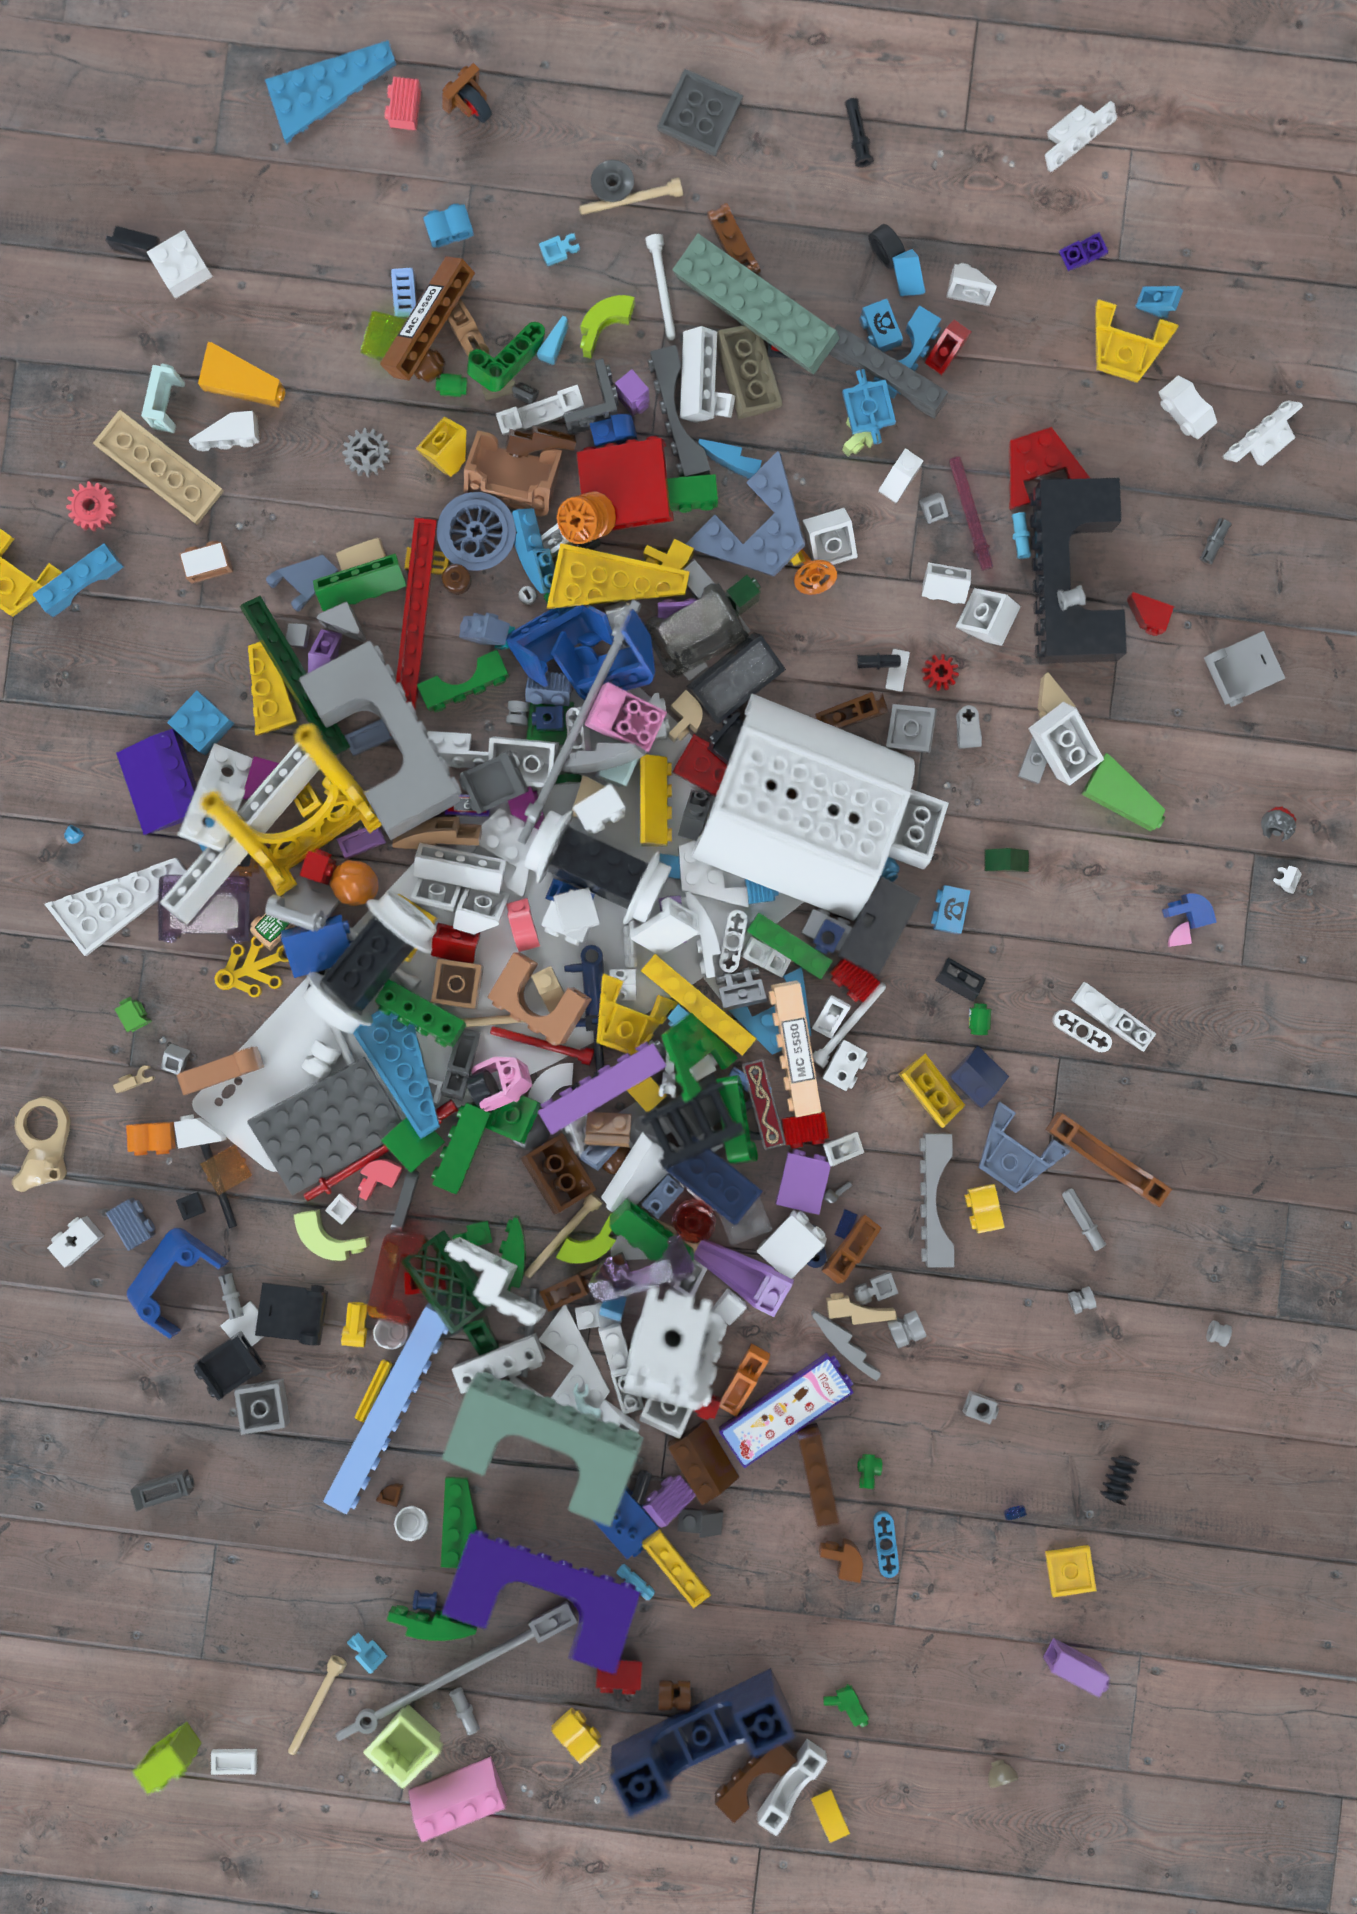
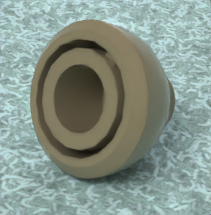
M1004 1759L991 1763L992 1768L988 1775L989 1787L995 1788L1018 1780L1017 1772L1010 1765L1005 1764Z

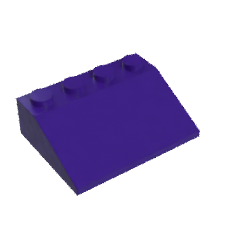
M170 729L152 735L117 752L116 754L143 834L148 835L183 823L197 789V784L180 734L176 730Z

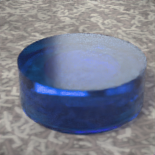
M1019 1505L1004 1510L1006 1520H1014L1026 1516L1027 1512L1025 1506Z

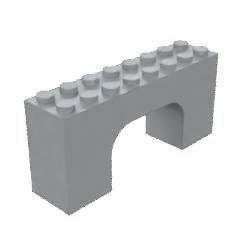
M368 641L299 678L326 728L359 711L375 713L386 725L404 757L403 766L394 777L366 791L365 795L388 837L392 840L458 804L461 791L456 779L449 777L450 772L443 758L439 760V753L432 739L428 741L427 738L429 737L421 720L417 722L418 718L410 701L406 703L407 699L400 683L395 684V675L389 664L384 665L386 663L378 645L374 647L371 641Z

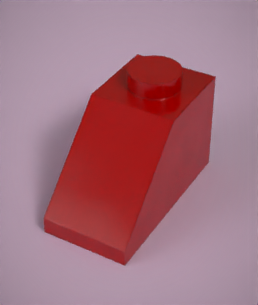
M954 319L946 327L924 363L940 375H943L972 332Z
M1132 592L1128 596L1127 602L1139 627L1152 636L1163 634L1167 629L1174 606Z

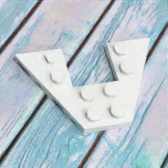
M566 1304L562 1306L539 1338L541 1343L573 1365L551 1398L556 1403L564 1406L570 1405L577 1409L573 1389L578 1383L577 1390L583 1392L587 1384L588 1394L584 1397V1401L590 1407L599 1408L609 1394L610 1389L606 1381H604ZM510 1378L509 1381L516 1387L530 1389L536 1395L543 1397L519 1378Z

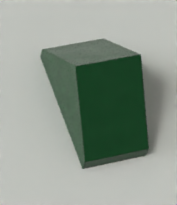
M1015 848L985 849L984 871L1029 872V850Z

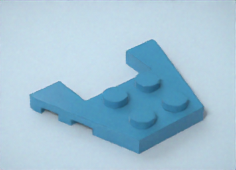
M798 968L783 977L786 982L797 980L801 984L808 1033L811 1036L803 970ZM747 1006L728 1010L772 1055L782 1050V1047L778 1048L776 1035L779 1034L778 1026H774L772 1013H776L775 1006L755 1016L751 1015Z

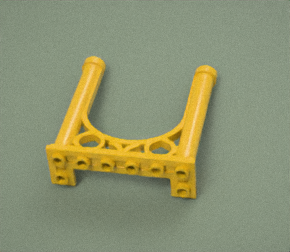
M305 725L298 729L295 734V740L327 776L330 782V790L322 807L307 821L284 832L266 834L251 828L217 791L206 793L200 801L201 808L208 815L213 816L262 867L278 896H282L297 885L289 869L304 860L308 850L315 852V849L321 848L359 820L362 821L369 833L382 825L365 795L366 791L360 787L320 738L319 732L312 725ZM339 789L342 791V793H343L345 796H343V795H339V796H338ZM344 804L338 811L331 813L333 807ZM292 841L288 846L279 850L283 842ZM264 843L270 844V848H268Z

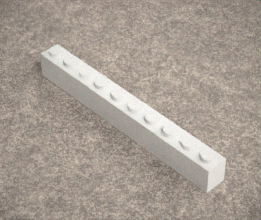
M296 743L237 813L251 828L258 832L266 833L320 768L304 749ZM228 834L222 852L207 847L160 903L175 917L188 924L248 852Z

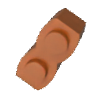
M174 1122L126 1125L127 1151L134 1152V1156L148 1155V1151H156V1155L169 1154V1150L176 1148Z

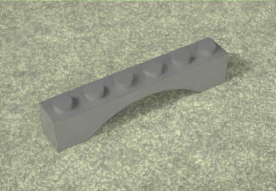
M923 1133V1138L919 1140L920 1151H923V1160H920V1173H924V1182H920V1194L924 1195V1204L920 1206L921 1218L924 1217V1226H921V1239L925 1240V1248L921 1249V1260L925 1262L927 1267H954V1244L945 1234L936 1208V1190L939 1178L946 1164L953 1156L952 1134Z

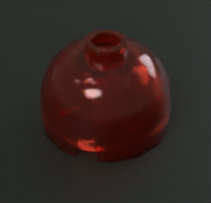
M691 1198L684 1200L678 1205L673 1213L671 1224L672 1228L674 1226V1229L677 1231L676 1235L680 1239L696 1244L702 1240L710 1239L716 1227L717 1217L712 1207L703 1200Z

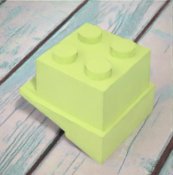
M408 1704L400 1710L363 1753L404 1789L441 1752L443 1743L439 1741L441 1733Z

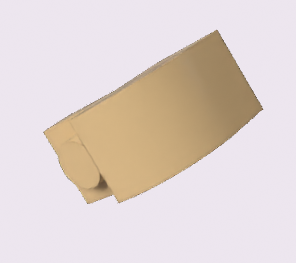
M685 690L670 708L681 719L668 735L674 743L678 739L682 741L689 734L688 728L696 733L702 721L703 713L700 703Z

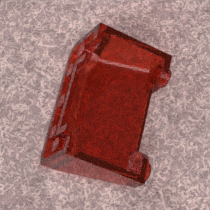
M391 1232L384 1237L367 1306V1312L371 1318L409 1327L411 1315L407 1314L406 1305L403 1301L393 1299L402 1257L417 1254L423 1244L429 1240L425 1235L409 1232Z

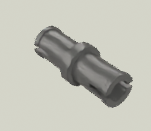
M1222 518L1218 519L1212 535H1209L1207 538L1208 543L1199 558L1201 561L1213 564L1219 548L1223 547L1225 543L1223 540L1232 525L1231 522Z

